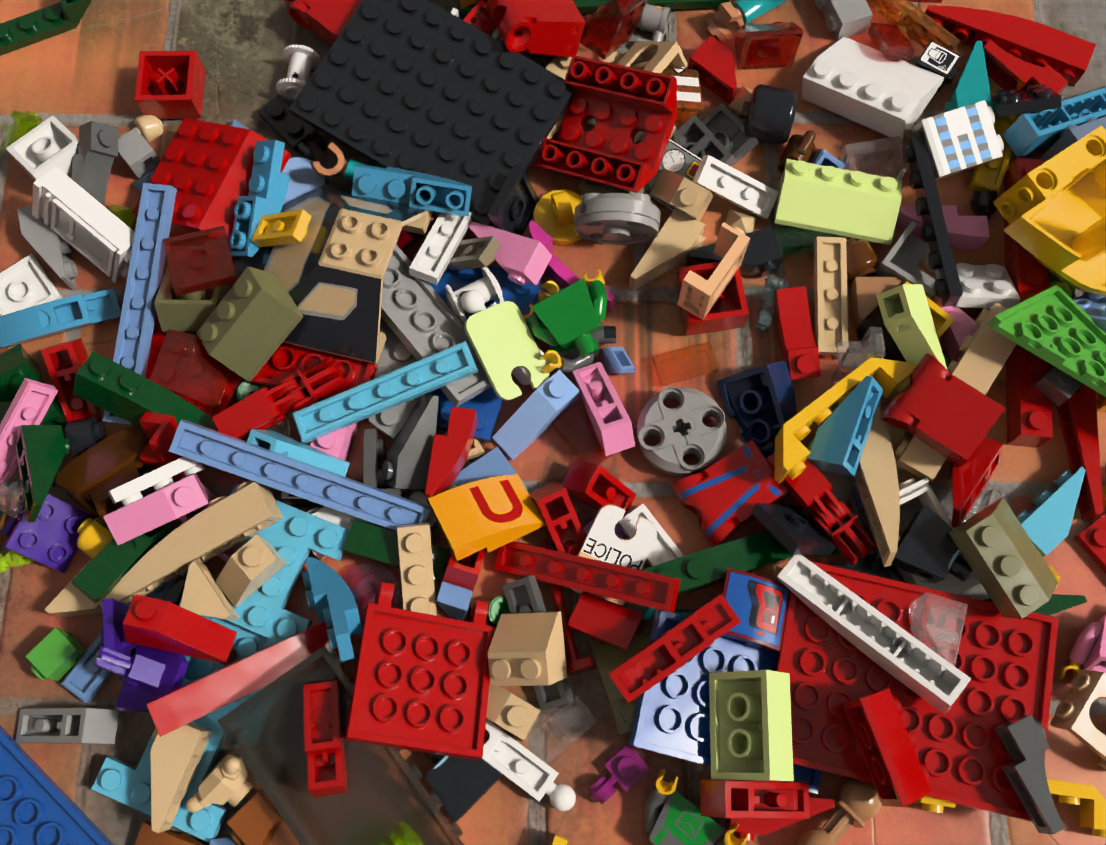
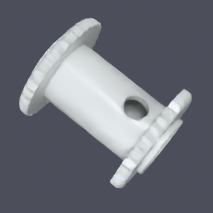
M297 44L289 45L283 49L282 57L289 64L287 76L276 83L277 92L285 99L293 102L309 80L311 69H316L321 62V58L315 50Z
M487 267L481 268L482 278L454 292L449 285H446L444 288L452 311L462 323H465L467 320L465 316L466 311L461 306V298L464 292L478 290L483 294L485 303L492 299H495L498 304L504 302L499 283Z

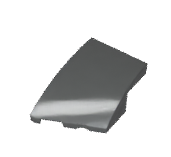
M722 102L702 121L694 114L673 134L675 143L702 159L704 155H710L729 166H733L759 144L756 137H748L745 134L744 125Z

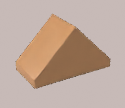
M855 277L848 289L851 327L856 331L860 324L879 308L876 295L899 286L902 280L899 277Z

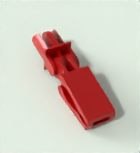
M328 357L302 372L297 369L295 374L283 379L278 386L270 390L265 387L211 417V420L218 432L244 441L248 439L251 429L266 430L284 421L285 414L292 410L298 411L314 402L318 403V398L346 384L342 377H338L340 371L336 366L332 367L334 361L332 357ZM301 379H302V381H303V383H304V384H302V385H300V382H299V380H301ZM308 391L310 396L307 397L305 392Z
M774 452L765 459L775 471ZM807 457L804 462L807 466L805 470L793 480L788 476L782 483L797 505L803 511L807 509L813 515V521L817 527L837 546V549L853 566L858 561L857 557H865L868 554L867 549L872 551L877 545L855 520L858 516H854L840 499L835 498L830 491L833 489L832 485ZM846 518L848 522L843 524L841 521ZM835 526L837 530L832 533L830 529Z

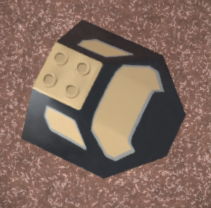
M322 185L282 206L281 212L303 209L312 216L307 227V233L301 243L261 247L253 257H234L229 273L234 283L247 267L276 273L304 316L283 343L377 365L387 339L385 333L380 332L383 277L401 230L425 235L433 211L411 208L409 204L353 196L352 190Z

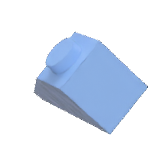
M558 370L532 393L492 439L511 460H514L580 402V390Z

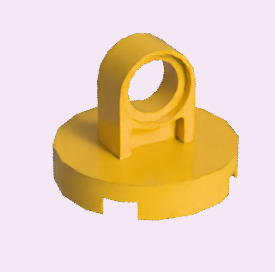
M566 189L553 190L543 195L536 203L533 212L534 221L553 238L554 245H571L582 239L575 233L574 225L575 207L581 203V196L576 192Z

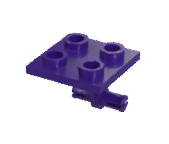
M22 493L14 509H9L7 513L9 517L0 533L9 537L4 547L65 573L78 550L77 539L80 534L77 530L79 526L88 518L93 520L96 518L47 494L36 521L28 523Z

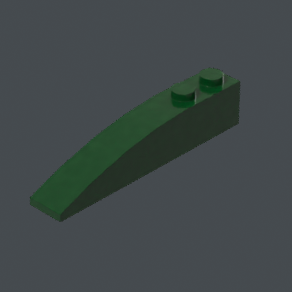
M94 351L76 372L74 395L142 429L143 427L139 420L146 411L173 415L178 425L180 420L184 419L218 431L211 420V416L152 380Z
M765 531L646 568L644 571L681 579L677 597L725 581L728 568L753 573L789 561L794 555L769 531Z

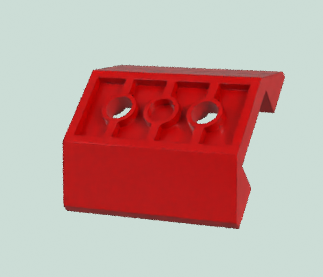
M573 55L563 83L576 88V92L568 104L557 139L545 138L536 166L638 193L658 173L677 118V79L674 76ZM591 119H595V127L591 131L585 132L586 123ZM639 131H645L644 140L639 144H634L635 135Z

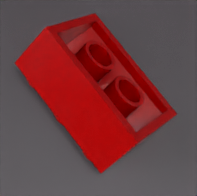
M888 688L843 703L845 713L882 806L904 807L932 793L928 785L931 782L929 772L922 762L919 763L914 750L917 747L916 740L911 730L904 726L900 716L903 710L897 696L891 694Z

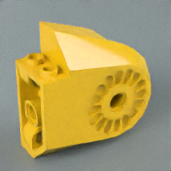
M1101 125L1026 174L993 203L1010 224L1003 231L1059 280L1075 289L1106 296V130Z

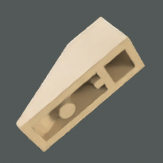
M675 208L630 275L629 289L634 291L685 262L688 251L703 246L706 237L703 236L705 224Z
M489 684L486 718L525 741L541 711L500 686H491Z
M190 722L160 737L157 729H154L152 735L154 743L150 749L152 831L160 833L171 829L213 732L212 730Z

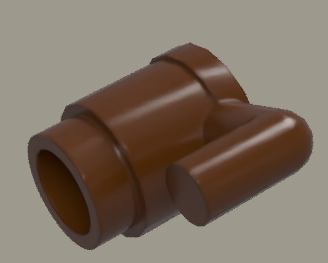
M813 130L806 131L804 135L795 134L789 138L778 165V170L783 173L787 159L801 160L808 163L816 149L814 144L816 133Z

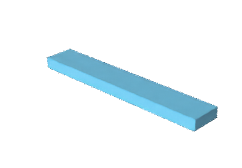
M464 341L292 413L301 441L306 444L479 371L469 346Z

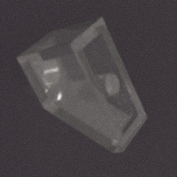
M927 592L919 596L917 600L914 599L910 606L909 619H912L910 630L916 639L955 666L968 605Z

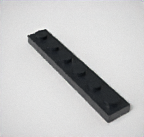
M923 132L911 133L907 145L903 147V159L905 164L909 163L911 171L909 173V184L912 190L915 189L917 196L915 209L917 215L922 216L924 224L922 225V238L925 243L928 242L930 249L928 263L930 269L935 270L937 278L935 280V292L937 297L942 298L943 307L954 306L959 301L963 292Z

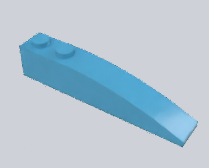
M1106 87L1061 101V108L1022 113L1002 136L1017 158L1051 147L1061 138L1059 134L1072 124L1079 126L1092 117L1099 119L1106 115Z

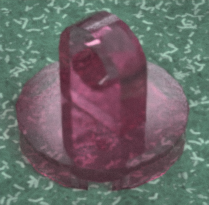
M372 562L359 564L348 570L342 578L349 586L355 598L361 626L363 624L365 607L368 603L375 604L377 588L380 589L381 582L395 584L391 607L399 608L401 598L400 583L395 574L384 565Z

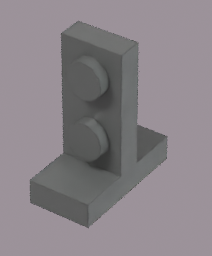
M364 429L363 483L405 498L402 489H381V487L386 485L382 477L381 457L386 455L385 439H381L376 429Z

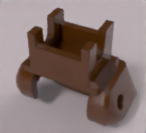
M136 425L122 429L103 439L72 460L57 475L56 482L93 517L103 518V516L124 507L122 501L114 504L108 492L145 475L139 469L144 466L139 456L150 440L144 429ZM148 464L146 467L148 472H151L161 466ZM151 486L141 491V494L145 497L156 491Z

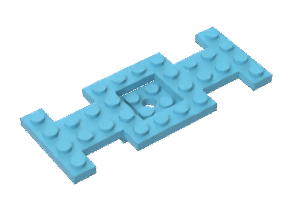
M238 484L235 485L231 495L237 492L236 487L239 486ZM275 500L283 519L256 534L267 539L287 564L238 607L232 604L240 616L239 619L230 621L211 618V621L237 632L232 647L237 653V659L311 627L312 620L284 608L310 551L314 550L340 561L344 553L341 549L348 529ZM253 535V536L247 538L246 540H244V541L242 542L240 548H241L244 544H246L251 538H253L255 535ZM185 655L190 665L181 686L214 672L215 669L224 666V664L195 657L192 659V657ZM288 676L192 721L213 732L172 824L173 827L209 843L210 839H216L229 809L212 803L207 808L204 807L196 813H191L187 809V801L197 794L198 785L211 771L227 734L252 745H258ZM152 736L137 767L112 756L106 757L91 789L151 816L150 749L154 743Z

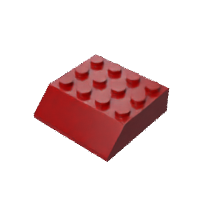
M184 118L148 182L151 184L170 185L177 189L169 236L230 250V237L233 232L235 219L234 209L238 196L249 195V180L252 175L253 153L256 148V142L268 139L250 129ZM285 149L283 152L280 173H282L287 161L291 156V154ZM140 198L132 211L136 218L138 216Z

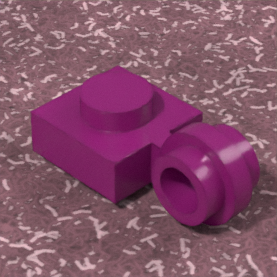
M629 743L604 765L612 776L608 780L601 776L588 788L592 793L590 797L594 802L598 800L602 805L616 792L613 788L616 782L625 792L628 791L651 770L633 747L628 746Z

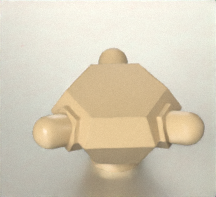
M237 751L228 752L212 768L198 785L197 794L187 801L186 806L189 812L196 813L204 807L207 808L212 803L224 805L228 802L235 807L245 797L253 785L247 780L249 774L242 754Z

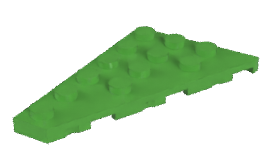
M1058 285L995 315L987 323L994 331L1106 397V331Z

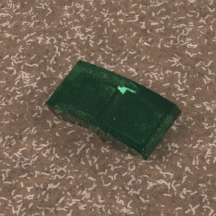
M792 226L775 228L776 240L783 256L809 250L810 258L814 257V239L817 236L837 237L834 234Z

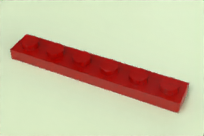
M516 541L498 548L494 570L523 577L535 575L536 580L667 612H674L681 580L675 577Z

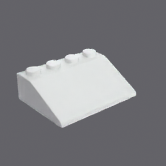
M842 37L820 54L803 76L801 99L902 142L944 81V77L847 37Z

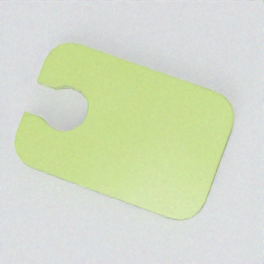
M510 301L502 302L473 314L466 320L464 325L465 332L496 395L500 399L508 401L522 395L519 386L511 378V372L515 367H521L527 371L532 389L540 387L549 379L550 373L546 374L542 370L547 364L544 359H540L542 354L520 309L515 303Z

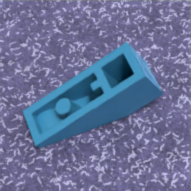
M866 376L817 429L815 438L810 442L808 448L811 452L808 459L820 470L855 476L883 392V388L872 376Z

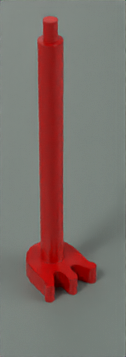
M546 539L541 540L543 548L551 549L548 547ZM549 583L555 611H561L564 647L568 663H566L567 675L596 669L594 657L588 656L579 659L572 629L568 625L569 617L561 586Z

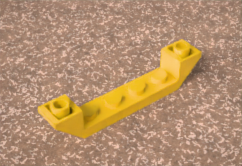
M871 357L783 424L775 437L774 479L778 483H781L788 476L793 480L805 470L807 466L804 462L811 452L800 441L810 433L809 427L815 423L818 426L822 425L832 414L831 410L839 406L866 376H872L883 388L882 394L888 398L896 391L902 393L909 388L910 374L917 365L910 362Z
M1047 779L1051 795L1059 796V803L1079 805V827L1092 829V836L1106 838V799L1093 785ZM925 796L915 801V803H922L923 811L943 813L944 807H956L954 803Z

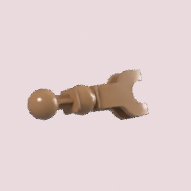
M851 778L845 781L839 790L838 799H833L835 800L834 808L836 809L834 814L822 828L813 827L803 831L797 838L795 845H837L838 841L852 825L856 828H863L866 825L864 821L875 817L882 805L874 784Z

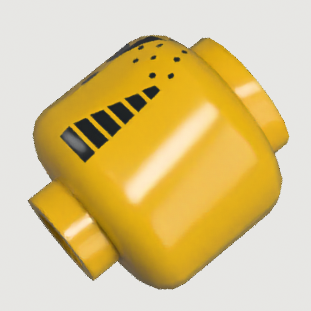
M102 517L94 520L88 518L79 526L77 532L80 535L77 539V547L93 560L114 538Z

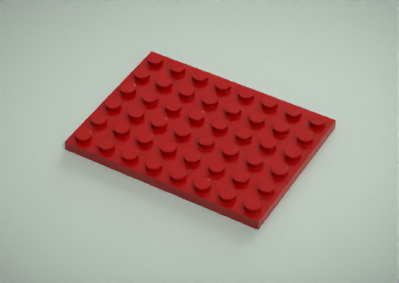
M811 561L962 671L971 680L944 715L866 656L811 610L794 593L790 592L782 644L778 653L775 671L790 674L793 765L873 784L842 704L889 688L891 694H895L901 703L903 713L900 716L905 728H909L913 733L917 745L914 749L919 763L922 762L926 766L931 778V782L928 785L932 793L925 797L1032 822L1001 768L1013 760L994 728L1017 716L1032 715L1033 719L1040 722L1047 735L1059 618L1032 612L1023 619L1004 618L992 602Z

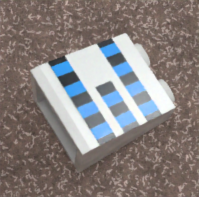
M985 100L923 119L911 128L912 133L923 132L935 181L994 161L1003 156L1001 152L1004 150L1002 138L999 134L996 135L993 127L995 115L990 106L987 107Z

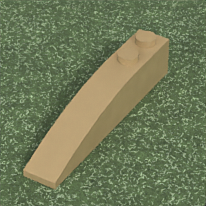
M880 400L854 479L883 565L886 567L891 566L897 553L900 498L896 461L890 440L891 429L889 424L879 419L881 414Z
M247 481L237 486V492L228 497L221 496L210 501L207 509L199 512L173 530L149 550L122 577L105 599H115L129 605L132 603L135 594L145 596L188 572L189 565L194 561L202 564L283 519L269 487L254 481Z

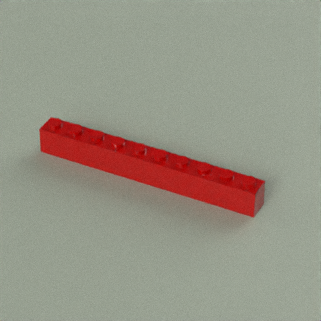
M1016 158L1004 175V193L1026 174L1045 163L1046 160ZM1004 218V229H1005V228H1006L1007 226H1009L1010 224H1009L1008 221ZM1004 231L1005 268L1020 297L1019 303L1049 289V270ZM1016 344L1006 360L1007 445L1038 448L1053 438L1052 401L1034 385L1051 369V364Z

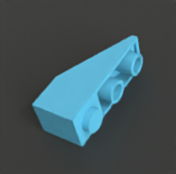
M251 429L247 440L248 443L344 477L350 462L272 430Z
M1083 467L1072 473L1068 469L1065 470L1053 481L1057 486L1049 492L1046 489L1032 501L1036 505L1029 512L1024 509L1016 516L1042 558L1047 556L1069 534L1086 471Z

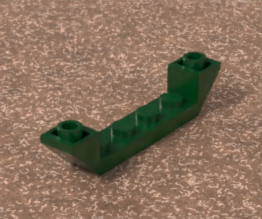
M60 0L59 3L1 23L0 56L76 29L91 0Z

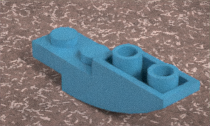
M278 140L256 142V148L253 153L252 175L249 180V195L238 196L234 209L235 219L233 232L230 237L229 256L253 257L261 248L251 241L261 216L281 212L290 178L289 175L280 173L285 146L283 142Z
M361 164L354 166L353 196L409 204L411 208L469 216L472 193L471 185L393 167L379 168Z
M114 288L86 295L78 294L0 316V347L6 348L63 334L66 331L119 319L121 309Z
M308 557L306 559L308 571L302 572L309 610L316 609L319 622L325 621L327 628L333 627L327 629L331 650L338 648L341 662L353 659L355 657L350 636L361 634L362 631L355 598L349 586L338 573L322 561L314 557Z

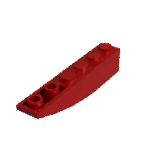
M928 5L918 26L931 33L939 34L972 48L976 41H982L984 46L991 40L1009 54L1025 62L1045 67L1047 64L1050 65L1069 82L1068 85L1073 87L1086 71L1096 46L1094 43L1038 22L1013 15L965 7Z

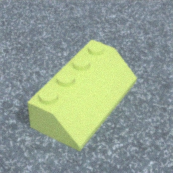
M787 159L779 184L774 223L890 245L902 200V180L866 174L861 171L839 169L833 166L812 164L801 160Z

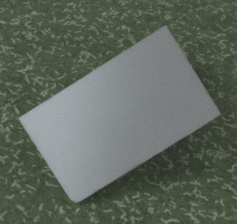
M912 220L873 277H899L902 280L900 285L905 284L907 281L911 284H922L925 295L931 299L935 293L936 279L916 267L926 254L929 245L912 234L917 225Z

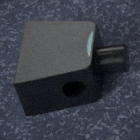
M927 506L917 510L898 540L897 553L891 565L933 583L944 580L948 573L964 582L972 572L968 562L959 556L960 550L948 533L953 528Z
M424 752L435 764L426 773L425 778L455 823L503 776L500 771L483 758L478 761Z

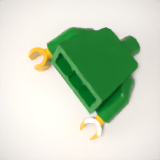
M600 269L597 270V277L589 279L586 273L584 274V279L573 283L535 305L529 304L531 308L530 313L525 316L522 314L535 337L551 346L561 345L564 349L575 344L582 358L590 356L599 350L591 335L602 329L600 323L606 318L607 294L604 288L605 280Z

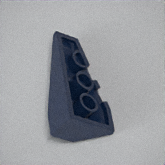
M785 360L766 364L717 381L725 410L730 418L734 417L743 431L741 435L746 442L753 440L765 458L775 452V437L783 424L797 414L794 387Z

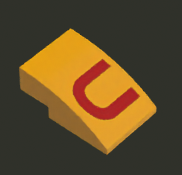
M518 474L477 480L428 498L432 512L457 561L484 548L489 553L545 526L543 518Z

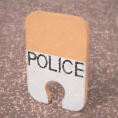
M606 504L599 509L578 556L641 570L656 540L657 528L653 522L639 516L635 524L636 531L634 535L629 539H621L616 536L614 529L617 522L622 520L626 510L613 504ZM571 588L573 591L582 594L581 590ZM594 594L598 597H601L603 599H606L621 606L626 602Z

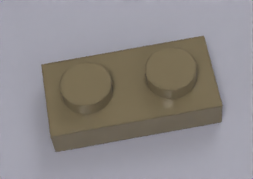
M494 236L461 240L447 267L451 271L487 267L494 261L495 253L501 243Z

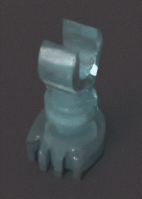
M768 276L764 280L761 290L763 294L761 299L762 307L755 324L756 328L766 331L767 327L770 326L776 308L774 289L787 288L789 282H784V279H778V277L772 278V276Z

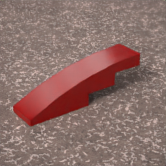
M720 593L612 670L609 676L626 701L630 703L685 665L688 660L713 644V641L741 623V621L722 593Z

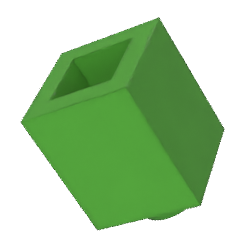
M55 627L25 657L33 664L31 670L37 677L44 681L46 679L61 681L73 669L87 649L69 631Z

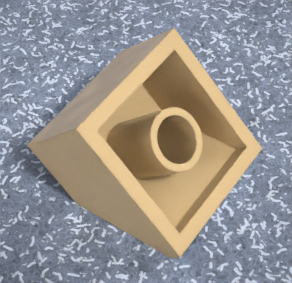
M561 611L501 614L487 652L491 686L551 685L567 678Z

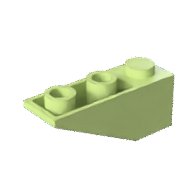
M902 284L876 295L884 325L906 362L917 365L923 356L928 353L934 356L947 369L923 285Z

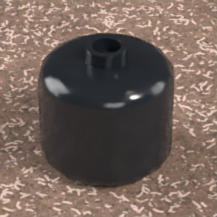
M763 84L757 85L751 93L750 101H744L740 118L745 119V134L748 137H756L758 141L779 145L785 144L789 139L798 101L797 93L791 89Z

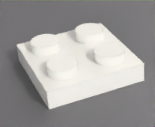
M956 264L963 292L956 307L991 308L997 302L1009 309L1019 304L1020 297L1005 266L998 264Z

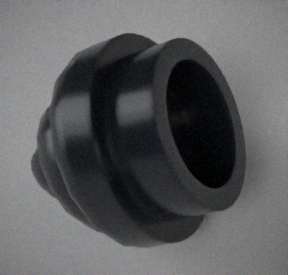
M998 191L973 193V200H970L972 210L977 212L978 216H987L989 220L991 215L997 210L993 202L998 198Z

